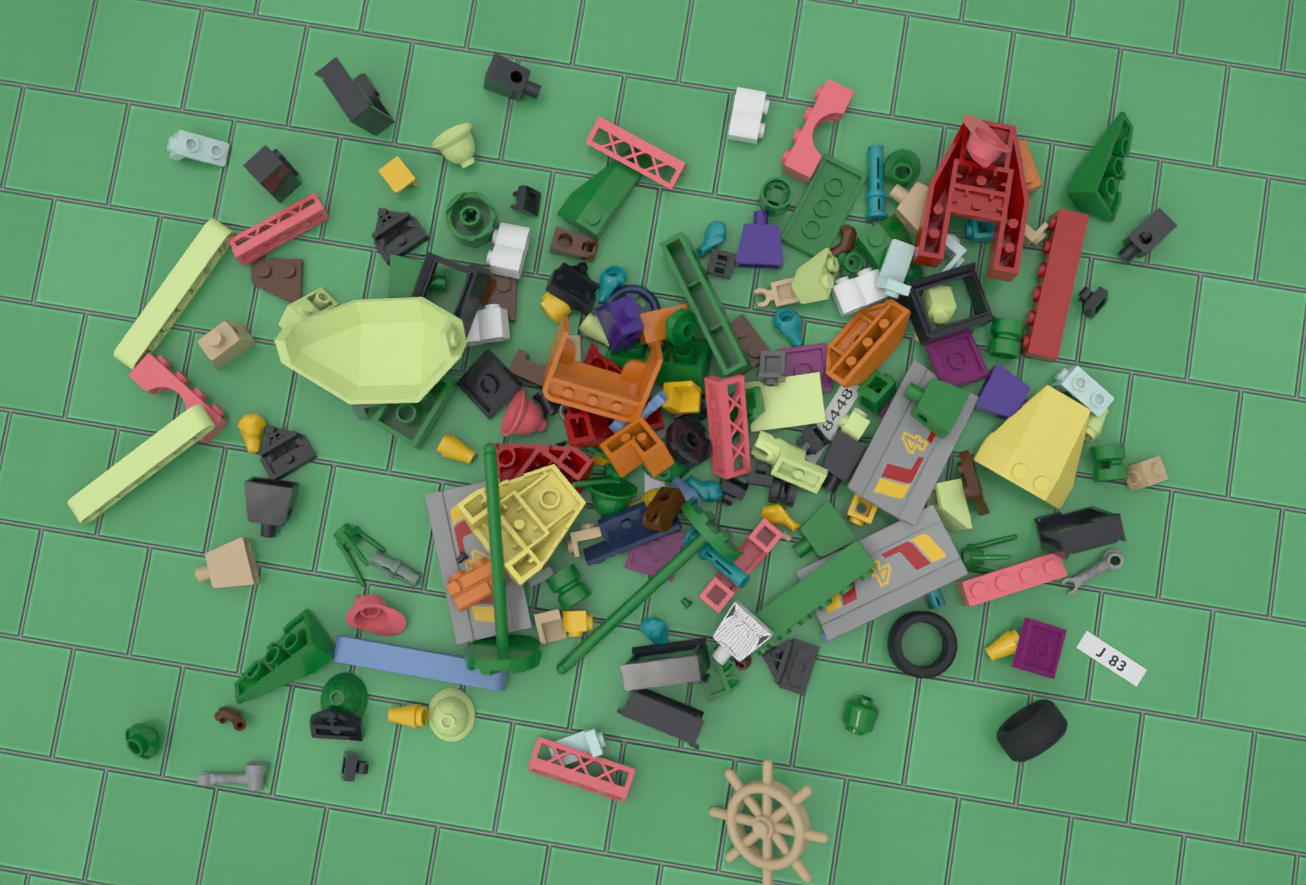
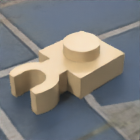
M794 277L771 282V290L764 288L756 289L754 296L761 294L765 297L764 302L757 303V308H765L769 302H774L775 308L799 303L800 301L791 287Z

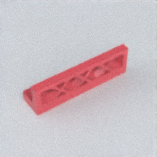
M600 116L585 142L673 190L681 173H684L688 166L683 161ZM600 128L608 132L611 143L601 146L594 142ZM613 135L619 138L620 140L614 141ZM627 142L630 144L632 155L619 156L615 145ZM612 146L614 152L606 148ZM634 147L641 150V152L636 153ZM647 153L652 157L654 166L643 169L639 166L637 156ZM634 158L635 164L627 159ZM656 159L660 160L663 163L657 165ZM669 165L676 169L670 183L661 179L658 168ZM655 169L656 175L650 173L649 171Z
M314 192L228 241L233 248L232 251L235 257L245 266L328 220L330 217ZM315 201L314 204H312V205L308 206L307 208H305V206H307V205H309L310 203H312V202ZM247 239V241L237 246L238 243Z
M739 374L723 379L716 376L705 377L709 439L712 442V474L724 479L751 472L744 376ZM736 383V392L731 398L728 396L727 385ZM735 406L738 409V416L733 423L730 420V413ZM737 430L740 433V440L734 446L732 445V437ZM739 454L742 457V467L734 469L733 462Z
M541 737L537 739L528 765V771L622 803H625L636 770L598 756L593 757L592 754ZM541 745L552 748L556 757L548 761L537 758ZM557 750L562 751L564 753L559 755ZM571 754L576 756L580 765L573 769L565 768L561 758ZM558 760L560 765L554 764L553 762ZM592 763L600 764L604 774L596 778L589 775L586 766ZM606 767L612 768V770L607 771ZM582 769L584 774L577 771ZM616 771L627 773L628 777L625 787L614 784L610 774ZM607 777V779H608L609 782L604 781V780H601V779Z

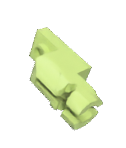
M759 431L757 440L755 439L750 454L754 455L756 459L772 465L771 475L817 494L827 476L828 470L806 461V450L789 444L779 437L774 439L771 434Z

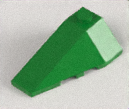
M1120 112L1076 170L1067 188V194L1076 208L1108 222L1114 221L1121 203L1122 193L1118 192L1120 180L1125 179L1126 171L1123 170L1124 157L1129 156L1134 128L1125 112Z
M631 148L623 153L621 157L632 155ZM644 155L637 156L639 166L643 169L648 168L652 160ZM634 158L627 159L635 164ZM615 159L572 192L557 213V216L598 242L643 174Z
M895 215L878 222L861 234L855 241V246L873 270L879 269V271H881L892 239L910 245L913 244L909 233ZM912 260L903 284L923 278L920 265L912 264Z
M691 338L682 346L666 343V339L663 340V345L660 346L663 362L655 381L661 384L666 382L693 381L702 388V393L705 388L704 378L709 377L712 349L707 339ZM637 342L634 346L612 353L609 347L604 358L607 360L611 359L618 367L623 368L631 360L646 362L652 348L645 344L640 345V342Z
M306 609L291 620L282 629L285 633L277 643L271 642L266 647L268 651L261 661H254L235 682L236 703L242 704L310 675L333 659L331 640L311 611Z

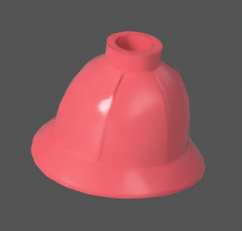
M523 389L518 390L505 411L501 423V433L503 436L512 434L529 435L536 431L541 433L546 427L547 420L543 418L542 410L535 402L527 398Z

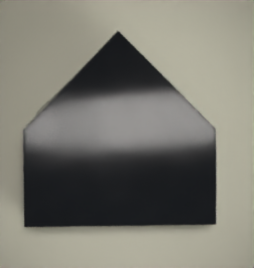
M379 208L377 214L378 221L375 232L372 233V238L374 239V245L388 265H390V254L403 257L430 239L415 216H411L409 212L400 213Z
M579 262L576 266L562 263L558 269L551 273L545 290L587 316L593 309L596 298L595 292L600 286L588 276L587 270L589 268L585 262Z
M267 425L265 431L267 434L262 450L259 451L258 455L261 456L260 461L270 479L281 480L318 458L305 435L297 431H289Z
M793 639L762 654L775 679V683L780 688L805 696L820 647Z
M334 708L319 711L310 717L312 738L363 741L365 733L363 721L360 717Z

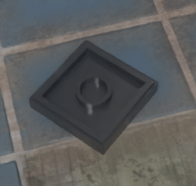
M490 349L485 350L456 383L489 420L494 418L523 386Z

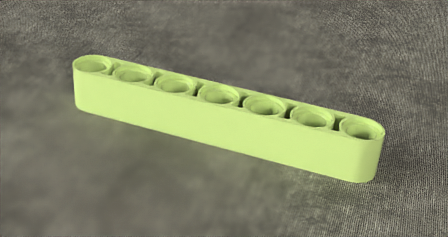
M214 218L204 225L115 349L114 357L133 370L148 353L153 354L229 248L230 243L228 240L235 236L234 231Z
M201 404L187 409L67 501L68 506L80 524L92 521L215 428L214 422Z

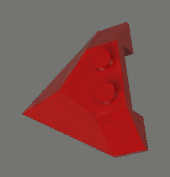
M591 342L584 364L620 374L622 370L611 359L607 360L598 351L599 348ZM652 397L650 399H647L646 404L652 399ZM569 406L564 419V425L570 446L586 449L588 446L592 448L600 447L599 444L614 435L608 426L615 419ZM660 408L656 409L645 419L654 432L665 427Z
M492 443L496 446L498 478H500V482L512 480L523 476L525 473L555 464L572 485L573 482L589 479L595 462L574 446ZM585 486L574 487V489L580 494Z

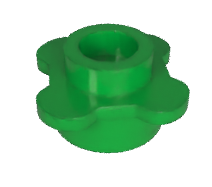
M852 249L851 252L846 254L840 253L837 257L842 267L841 274L845 277L850 276L853 272L858 273L864 269L863 258L858 249Z

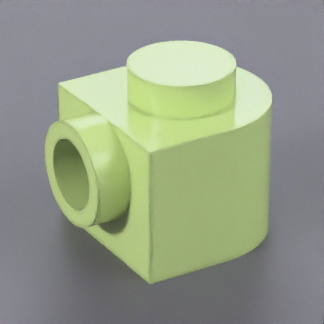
M854 408L850 416L847 414L843 416L838 427L841 428L840 431L858 442L870 421L866 419L868 416L866 413L858 408Z

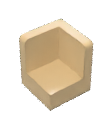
M561 608L534 615L539 639L542 644L567 637L566 632H563Z

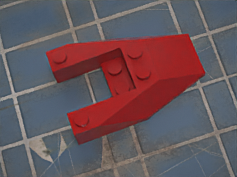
M982 120L1010 148L1009 153L1002 152L990 166L982 167L973 160L966 148L970 130L963 121L929 183L916 236L912 264L932 268L939 266L944 257L950 215L994 223L986 278L1011 282L1019 274L1029 208V196L1016 126Z

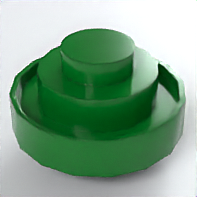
M896 150L889 154L885 160V177L894 185L897 183L901 186L909 185L916 181L920 175V160L910 150Z
M684 308L676 310L665 322L666 340L676 346L686 344L695 333L697 325L696 315Z
M136 723L126 730L125 739L131 753L148 760L159 752V734L156 729Z

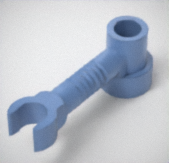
M659 391L644 406L641 413L644 420L668 398L662 391ZM614 420L608 428L615 434L630 423Z

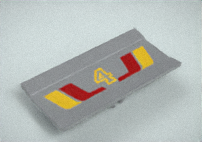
M916 360L912 361L847 486L850 491L912 526L916 524L979 398L970 393L951 432L945 438H939L911 416L910 413L916 402L904 396L911 382L924 388L930 379H937L936 374L929 371Z
M485 482L425 495L457 645L496 636L493 595L461 612L446 586V583L450 582L449 576L460 570H463L465 574L473 569V563L482 558H486L487 561L490 560V554L473 534L456 507L458 503L476 490L486 488ZM463 551L469 558L467 560L464 559L460 564L456 559L460 556V552ZM505 573L508 632L532 628L523 584L520 586Z
M934 505L922 510L914 526L900 520L860 540L861 545L876 563L872 567L875 572L863 581L860 577L851 583L854 586L851 590L842 596L838 592L831 597L833 603L822 611L816 608L814 611L828 641L968 575ZM843 549L796 571L799 580H803Z

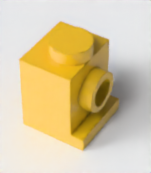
M854 493L845 515L850 517L848 522L863 527L864 523L867 525L871 524L878 507ZM858 504H863L865 506L864 513H859L857 511Z

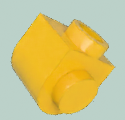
M549 292L541 298L543 301L540 303L541 309L556 325L560 322L563 313L569 315L572 312L570 305Z
M589 609L562 611L563 632H568V637L583 636V631L594 629L593 615H589Z

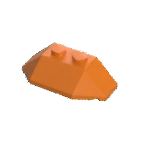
M892 299L886 300L885 303L875 304L859 310L827 346L826 375L844 388L865 382L900 345L911 315L910 310Z

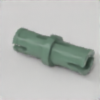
M379 550L375 552L370 561L371 565L388 573L389 577L393 579L396 577L415 588L422 576V573L403 564L402 560L391 558Z

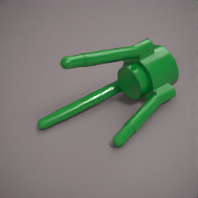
M590 446L586 448L587 451L607 459L603 451ZM605 463L603 470L592 469L590 474L603 475L604 478L608 479L573 482L572 486L620 485V483L626 481L627 474L621 478L610 463Z
M346 523L333 536L338 541L336 544L342 550L360 585L364 587L365 582L348 550L352 549L363 564L369 566L368 560L356 546L360 541L358 536L383 553L386 552V549L366 535L358 526L353 528L349 523Z
M1017 535L1004 536L977 544H967V548H962L961 560L965 568H968V572L988 573L996 571L979 567V565H984V560H1010L1011 555H984L983 550L978 549L1017 539Z

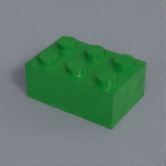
M443 376L420 402L382 404L371 422L420 450L458 386Z

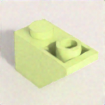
M830 248L823 249L797 269L791 287L801 304L829 298L831 289L834 286L836 273L839 270L838 259L833 256Z
M941 285L924 290L921 295V300L932 329L948 324L957 307L951 287ZM915 332V340L919 341Z
M321 287L289 304L278 325L281 328L337 307L338 303Z
M955 479L936 483L926 502V507L934 505L942 523L953 532L972 528L971 515L968 510L962 480Z

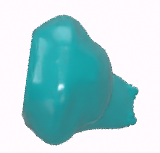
M712 221L708 225L704 233V242L696 248L700 256H704L712 248L719 246L726 240L725 223L722 221Z
M613 265L606 268L600 274V289L597 301L605 303L611 297L612 292L625 283L627 273L622 267Z
M786 307L777 311L773 317L774 327L780 329L792 346H801V319L798 312Z
M690 475L685 480V483L695 489L705 502L721 500L725 495V491L720 489L722 484L717 481H700L693 475Z
M650 617L642 621L640 631L653 644L668 643V626L662 619Z

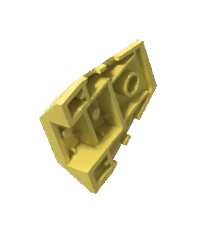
M1045 385L1022 405L1020 410L1012 417L1007 418L993 433L991 432L984 439L973 460L1060 510L1074 485L1091 410L1051 386Z
M555 464L525 473L523 476L512 480L502 481L499 484L504 571L520 586L543 568L586 504ZM484 487L473 492L458 503L456 507L473 534L490 554L486 488Z

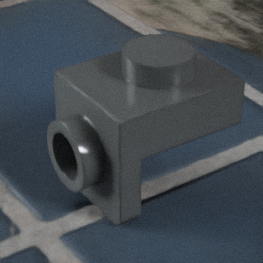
M761 351L760 370L757 372V378L760 382H763L764 386L774 387L778 386V383H785L786 351Z

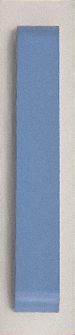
M337 635L332 660L339 663L495 691L505 690L508 670H503L493 675H482L480 669L469 671L466 668L465 657L344 635Z

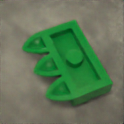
M720 644L707 646L711 666L706 674L709 673L711 677L708 682L702 683V687L708 702L735 691L742 682V679L739 677H726L734 669L735 662L727 660L724 665H721L712 657L713 652Z

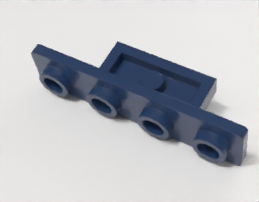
M644 501L597 520L605 540L583 549L587 565L602 563L607 558L617 554H624L629 549L641 544H648L663 535L674 533L682 528L678 515L673 519L672 526L667 532L650 531L644 528L642 519L647 509Z

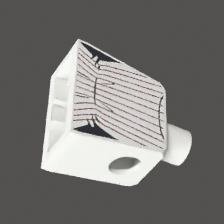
M737 600L731 606L713 636L720 646L713 652L712 657L721 665H724L731 656L740 662L766 642L774 632Z

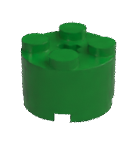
M479 192L459 193L450 200L446 207L447 227L454 238L465 246L477 248L488 243L493 237L494 230L498 229L499 221L491 201ZM470 216H471L472 218H475V217H476V220H475L474 222H472V221L469 222V221H468V218H469Z

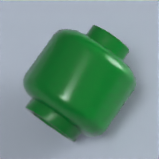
M860 695L859 698L848 700L842 715V721L846 725V730L860 736L873 730L879 715V710L873 704V699Z

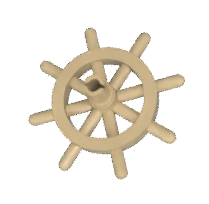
M765 759L762 763V779L751 781L746 785L742 783L732 769H726L724 775L736 792L730 799L727 809L711 807L709 810V814L712 817L726 820L727 830L734 847L725 854V860L733 862L742 855L751 864L762 868V885H773V870L784 869L792 865L804 882H810L812 875L799 858L805 853L809 841L824 844L829 840V836L826 833L811 830L810 820L802 803L812 794V788L806 785L795 794L784 784L774 781L773 763L769 759ZM751 794H762V808ZM773 798L782 804L778 809L773 808ZM744 803L754 816L742 813ZM791 819L793 825L786 824L785 822ZM744 825L752 826L753 831L747 835ZM781 834L794 836L792 848ZM758 839H762V850L754 844ZM773 841L783 855H773Z

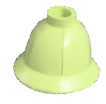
M462 123L447 129L435 138L431 145L432 148L440 150L447 160L460 164L462 168L475 162L473 158L475 142L471 134L472 123Z
M446 688L439 691L433 697L428 709V721L435 735L442 740L455 742L466 737L471 731L475 721V709L472 700L464 691L457 688Z

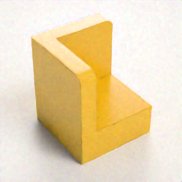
M398 156L378 170L396 194L400 193L410 184H413L415 188L419 185Z
M693 381L664 383L663 393L668 398L662 404V407L671 414L699 413L702 388Z

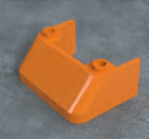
M563 313L548 356L543 380V394L545 398L555 403L622 422L630 423L639 418L663 362L660 342H654L646 362L640 360L628 361L623 366L620 374L574 361L576 355L575 345L567 339L569 334L568 315Z

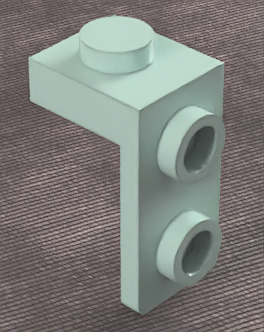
M179 130L173 137H169L167 151H170L169 159L180 161L186 157L219 167L226 165L229 144L183 130Z
M952 233L947 234L944 254L952 260L942 272L959 267L965 260L962 255L967 250L959 244L960 240Z
M896 239L891 240L875 285L884 289L883 294L897 299L899 295L908 296L911 286L903 284L912 260L915 246Z
M1078 365L1067 368L1063 367L1055 375L1054 379L1056 381L1051 386L1059 392H1069L1083 406L1090 409L1091 413L1096 417L1101 416L1114 400L1110 393Z
M596 726L554 741L592 754L593 757L602 755L604 752L603 747L607 746L602 731L597 732ZM549 747L552 758L556 757L552 748ZM557 750L559 755L564 753L562 751ZM571 754L561 758L564 765L578 761L576 756ZM558 760L554 762V764L560 765Z

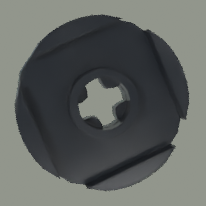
M685 416L668 426L665 446L670 455L679 463L689 468H694L709 459L712 452V442L710 439L707 440L704 433L707 430L697 419ZM687 437L689 438V443H690L692 446H690V445L688 444V442H687V440H686Z

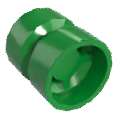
M781 177L768 179L761 188L759 196L760 209L768 212L770 217H779L785 214L790 207L793 197L791 184Z
M1011 318L994 319L990 331L994 337L988 342L987 354L1001 359H1019L1022 344L1018 340L1023 338L1025 323Z
M1124 443L1090 447L1092 461L1096 463V466L1093 468L1094 482L1128 479L1127 465L1122 463V460L1126 458ZM1108 462L1112 463L1111 468L1107 466Z
M574 564L569 565L546 580L553 593H559L557 600L564 611L592 594L585 582H579L580 574Z

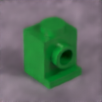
M875 370L857 390L859 403L879 416L884 406L896 394V382L890 375L886 373L883 375Z

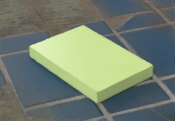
M820 372L785 377V383H778V386L774 387L764 386L763 382L760 381L745 383L746 389L756 386L761 388L766 410L750 425L751 432L826 423Z

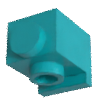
M969 218L967 220L968 223H964V235L966 238L970 237L971 244L990 242L992 240L994 223ZM978 227H983L985 233H979Z

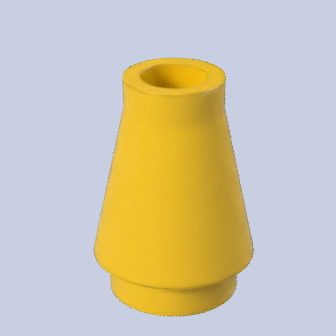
M446 433L436 450L443 457L464 462L468 465L475 454V451L471 450L453 434L450 436Z
M1015 629L1010 632L1007 630L992 644L987 646L985 650L992 661L1014 655L1020 636Z
M421 704L390 707L388 711L389 722L414 729L426 726L428 710L426 706Z

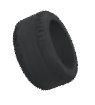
M913 611L901 616L891 627L887 639L888 653L894 665L903 673L915 678L929 679L941 675L952 665L957 654L958 644L954 629L942 616L929 611ZM916 623L931 624L938 630L942 638L941 653L928 666H916L910 663L902 651L904 633L910 626Z
M1041 699L1025 706L1008 718L998 729L996 739L1011 760L1025 762L1037 757L1057 743L1065 734L1068 723L1051 700Z

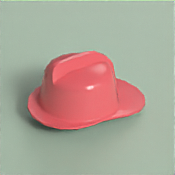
M971 115L963 117L966 127L970 130L966 148L973 160L982 167L990 166L1002 152H1010V148L982 120Z
M376 594L357 595L354 599V606L346 614V621L351 627L381 636L397 635L405 629L407 624L406 618L401 612L388 607L386 601Z

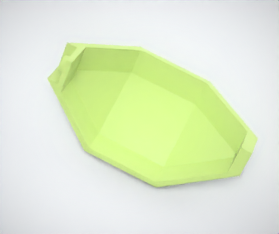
M424 297L359 299L347 302L283 327L275 339V344L282 364L351 405L420 402L462 356L467 340L461 319Z

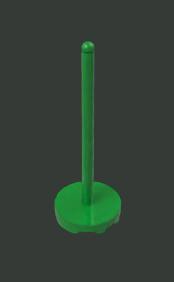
M487 443L483 447L496 636L479 639L468 644L464 649L466 668L469 671L480 669L482 675H493L503 670H512L513 674H518L540 665L542 643L533 637L509 635L497 452L494 444Z
M692 496L681 506V509L699 534L562 659L556 666L559 674H566L707 543L731 563H734L745 553L743 548L738 551L730 540L734 537L728 529L722 531L714 522L717 517L710 510L704 512L695 504L698 500L696 497Z

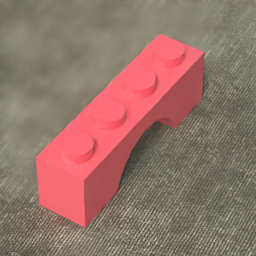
M830 79L827 80L825 86L819 85L814 95V99L817 101L814 107H808L803 117V120L806 121L803 129L797 128L792 138V141L795 142L792 150L787 149L781 160L784 163L782 172L809 184L822 157L813 144L812 134L824 122L841 121L852 100L854 91Z
M148 353L128 376L146 392L154 395L166 390L176 391L183 398L186 410L201 404L214 422L215 428L202 437L200 441L210 443L229 422L223 416L225 411L215 403L210 405L205 400L208 396L199 388L195 387L193 389L187 384L189 379L180 371L175 373L169 368L171 363L160 354L155 356Z
M763 518L739 546L738 551L743 548L745 553L734 563L749 575L784 534ZM719 570L698 597L719 613L738 590V587Z
M1049 552L1003 569L957 581L956 584L963 605L970 607L1065 577L1067 573L1062 558Z

